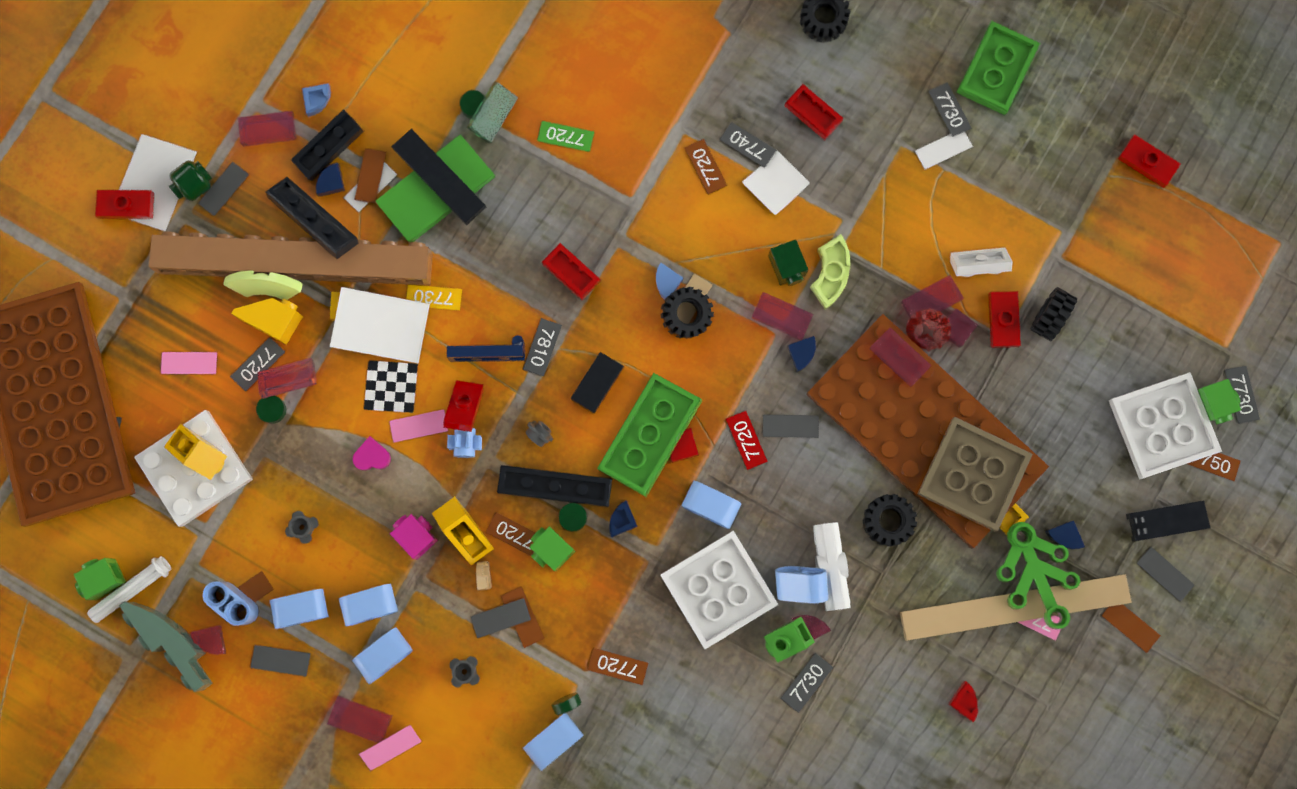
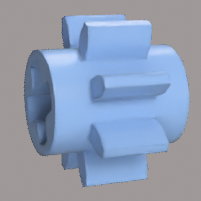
M475 428L472 429V432L454 429V435L447 436V449L454 450V457L474 458L475 450H482V437L476 435Z

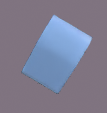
M693 480L681 506L719 526L730 529L741 503L707 485Z
M784 566L775 569L777 599L802 603H821L828 600L827 574L825 569L799 566Z
M211 582L205 586L203 590L204 602L230 624L238 626L253 623L258 617L259 609L257 604L230 582ZM219 587H222L225 592L224 599L221 602L215 596L216 590ZM241 604L247 610L243 620L237 615V609Z
M391 584L381 585L339 598L346 627L398 612Z
M323 589L270 600L275 629L329 617Z
M395 627L357 655L352 662L366 681L371 684L407 657L413 649Z
M565 713L525 745L523 749L540 771H542L577 742L583 734L567 713Z

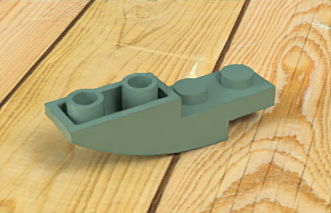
M123 602L119 605L124 612L122 617L130 627H135L140 634L138 639L141 645L146 650H151V652H161L165 649L164 656L173 667L177 666L182 674L180 677L181 681L189 690L193 689L194 692L203 691L213 684L197 661L206 654L205 651L184 628L161 612L135 602Z

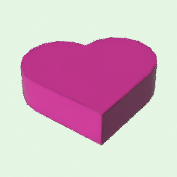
M371 436L366 439L353 455V464L356 468L363 471L370 470L373 467L380 470L385 469L391 462L390 453Z

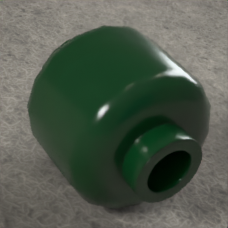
M187 160L169 175L172 181L169 188L178 199L184 196L189 201H195L211 188L209 181L212 177L199 161L194 163Z

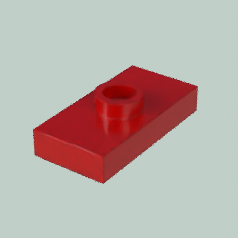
M804 84L795 91L784 105L823 140H826L844 119Z
M1135 134L1117 158L1162 188L1168 185L1181 163Z
M97 190L95 217L98 219H153L155 193L152 190Z
M561 243L541 262L548 271L580 300H583L601 281L596 274Z
M1018 291L990 292L988 298L991 348L1020 347Z
M456 380L443 420V428L472 432L484 391L483 384Z

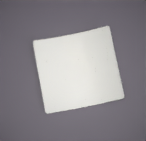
M778 151L775 152L765 168L760 166L742 182L774 215L778 214L810 184Z

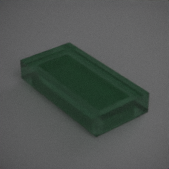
M493 82L466 128L485 142L492 143L518 97L499 82Z

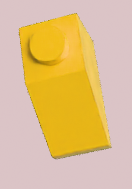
M274 298L235 308L231 313L239 320L287 345L303 318L296 311L298 306L284 298L281 302Z
M182 424L178 426L164 446L183 465L210 480L215 474L220 472L227 458V455Z
M455 496L432 513L442 532L470 565H473L494 549Z

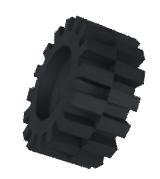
M804 0L800 14V25H804L803 32L805 34L809 32V38L811 39L817 36V42H822V38H826V42H831L832 37L835 40L839 38L840 33H844L849 21L850 9H848V0L845 2L844 0ZM820 7L829 8L834 12L835 19L831 23H821L816 19L815 11Z
M683 287L666 297L665 303L661 306L663 313L660 315L661 319L663 318L665 322L662 324L669 329L668 332L670 334H675L678 338H692L704 333L707 330L706 328L711 325L712 321L710 320L714 317V312H711L713 304L708 302V295H703L700 289L695 290L693 289L694 287ZM688 302L695 306L697 317L694 322L686 324L680 321L677 316V309L681 303Z
M1056 287L1036 315V319L1030 328L1031 331L1051 342L1059 334L1061 328L1064 327L1066 320L1069 319L1078 298Z
M886 494L876 498L868 505L864 512L863 524L866 527L864 529L865 532L870 535L869 538L872 541L875 540L879 545L895 546L906 542L914 534V528L917 527V522L915 521L917 514L912 509L913 505L906 502V498L898 497L896 494ZM891 509L899 514L901 522L895 531H886L881 527L879 517L884 510Z

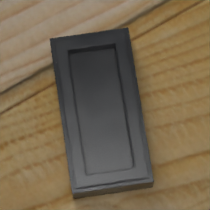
M600 352L575 390L571 400L595 414L624 369V366Z

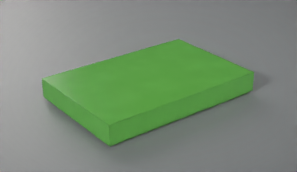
M991 21L956 93L1006 115L1040 43Z

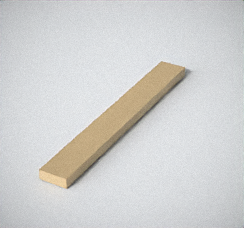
M1126 574L1081 581L1080 585L1072 590H1066L1062 585L1050 587L1057 605L1065 607L1069 613L1132 603ZM1034 589L1028 591L1026 596L1027 604L1021 609H1012L1007 602L1010 594L902 611L900 616L904 638L907 641L1044 618L1046 609L1038 590ZM1015 595L1013 603L1020 606L1022 603L1021 597ZM1052 613V614H1051V616H1056V615H1058L1057 613Z

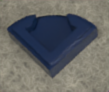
M338 162L328 166L320 174L316 184V194L318 197L345 191Z
M814 336L787 346L797 372L803 370L814 357L816 350Z
M627 500L617 506L611 516L609 524L611 538L638 527Z
M1074 521L1045 531L1051 541L1058 545H1063L1067 549L1085 547Z

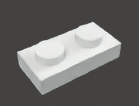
M1005 247L952 252L950 256V263L956 276L971 277L976 274H999L1012 271L1013 261Z

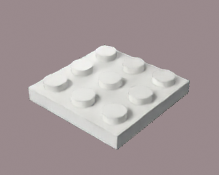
M1191 373L1108 400L1139 480L1222 452Z
M204 410L183 425L227 455L223 468L211 480L183 465L164 448L176 430L134 457L178 527L185 526L253 480L211 413L207 410Z
M734 531L660 575L704 649H707L778 605Z

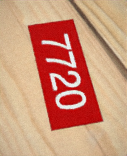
M747 411L726 418L746 469L749 470L768 462Z

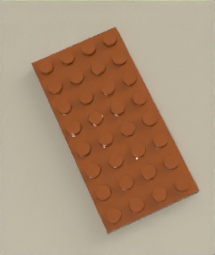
M80 282L0 305V439L20 523L24 527L136 494L84 286Z
M884 314L869 327L806 394L971 549L977 546L989 533L990 529L917 494L952 418H959L1033 454L1007 512L1049 468L1040 457Z

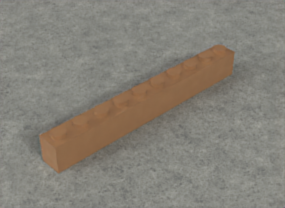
M166 231L162 232V235H152L149 268L158 274L226 277L232 273L253 270L254 274L265 273L269 275L270 272L295 280L431 285L433 253L429 247L420 242H410L409 246L398 245L394 241H382L380 245L371 244L367 240H358L359 244L336 259L316 240L308 237L299 238V241H289L288 238L282 236H273L272 240H262L261 237L255 235H245L244 239H239L229 234H217V238L207 237V235L202 233H190L189 236H179L178 233Z

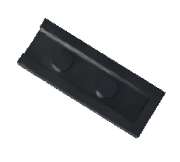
M343 109L291 161L309 180L313 181L364 130Z
M1204 500L1126 514L1132 531V542L1211 528Z

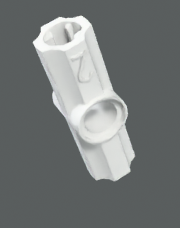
M838 522L814 525V541L817 556H815L816 568L825 569L827 574L828 600L824 602L825 611L851 608L846 579L848 578V564L846 555L842 552Z

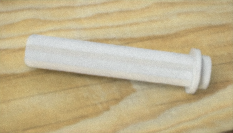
M162 556L151 559L152 564L93 606L87 612L89 618L94 623L100 622L119 608V605L130 600L159 577H167L169 575L168 572L171 570L168 561Z

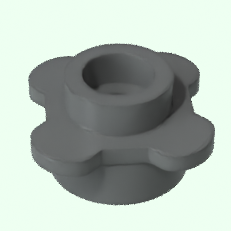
M533 421L527 424L529 428L525 433L535 444L542 447L545 443L552 442L551 430L543 422Z
M296 511L292 514V519L288 527H286L285 533L288 537H296L300 539L301 543L307 544L311 542V534L318 527L319 522L315 517L309 518L304 516L303 512ZM300 525H304L303 530H300Z
M470 656L467 660H459L457 658L451 660L449 667L452 669L453 678L451 683L453 686L460 687L462 684L467 683L476 685L479 682L480 677L476 672L478 660L475 657ZM466 669L467 674H462V670Z

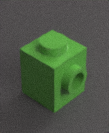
M1229 379L1198 389L1209 420H1215L1216 425L1233 420L1232 414L1241 411L1240 397L1232 388Z
M550 526L546 530L543 527L540 528L530 539L533 542L530 548L534 551L531 557L540 566L544 567L547 564L555 572L575 553V550Z
M112 558L88 561L81 566V571L73 574L77 581L75 583L76 590L85 600H98L126 583L116 559Z
M802 617L764 636L766 649L776 659L777 663L807 649L815 643Z

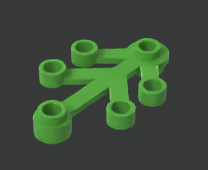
M1015 523L1007 532V540L1011 548L1004 564L996 571L997 578L1001 582L1013 580L1016 575L1014 568L1021 553L1023 554L1026 566L1015 592L1008 596V605L1012 609L1025 607L1027 604L1026 596L1034 580L1046 609L1044 613L1046 625L1051 629L1064 628L1070 622V614L1065 607L1057 605L1045 576L1060 582L1066 590L1077 588L1080 585V577L1075 572H1065L1039 560L1034 549L1049 554L1050 559L1055 563L1067 560L1069 556L1068 549L1063 545H1054L1038 538L1035 529L1028 523ZM1018 532L1025 534L1026 539L1024 542L1017 539ZM1056 549H1060L1063 552L1062 559L1056 558L1054 554ZM1003 568L1010 571L1011 575L1009 578L1002 576ZM1067 576L1074 578L1075 583L1073 586H1069L1066 583ZM1015 595L1020 596L1022 599L1020 606L1013 603ZM1052 613L1059 615L1060 620L1058 623H1054L1051 620Z

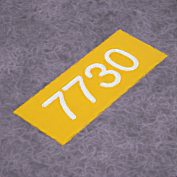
M408 285L406 300L430 304L429 308L460 310L462 289Z

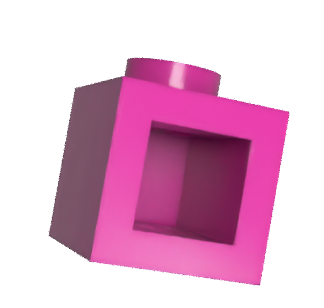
M412 514L408 517L403 515L393 524L394 530L390 533L412 559L418 560L438 541L430 532L433 528L432 525L422 515L419 518Z

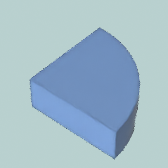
M329 83L302 88L308 117L318 114L328 104L331 95Z
M660 263L656 272V285L660 295L665 300L667 296L676 291L683 281V277Z

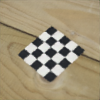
M368 361L364 410L413 413L418 364Z

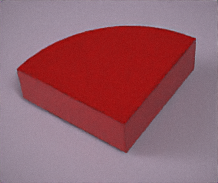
M692 428L684 431L671 453L672 463L699 456Z
M963 681L948 705L971 722H974L978 714L977 697L972 686L967 681Z

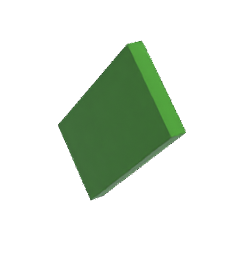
M461 134L436 153L474 193L495 178L494 173ZM414 171L375 201L409 243L417 240L452 212Z
M653 373L597 469L647 497L682 434L702 403V399Z

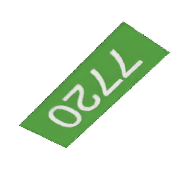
M542 121L537 141L590 152L594 131Z

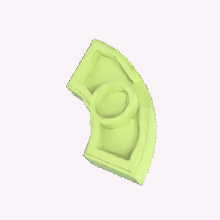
M842 234L817 250L821 258V273L819 278L810 286V289L825 310L839 298L849 277L850 254Z
M253 270L232 273L225 277L223 283L224 286L245 297L268 295L282 300L283 298L288 300L301 292L303 286L301 282L273 272H270L269 275L265 273L254 274Z

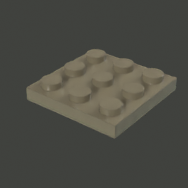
M953 417L917 494L997 532L1033 454L959 418Z

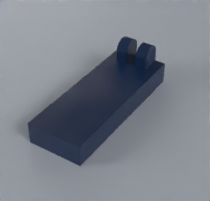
M516 335L512 339V345L447 346V358L450 362L525 361V342L521 336Z

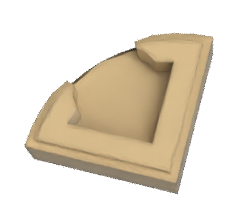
M488 561L477 562V590L492 588Z

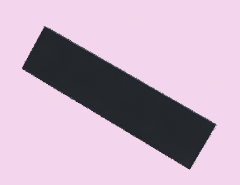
M412 128L391 146L403 161L466 226L487 208L477 195Z
M288 177L265 191L269 200L336 259L359 244L354 234Z
M501 465L497 493L609 507L613 479Z

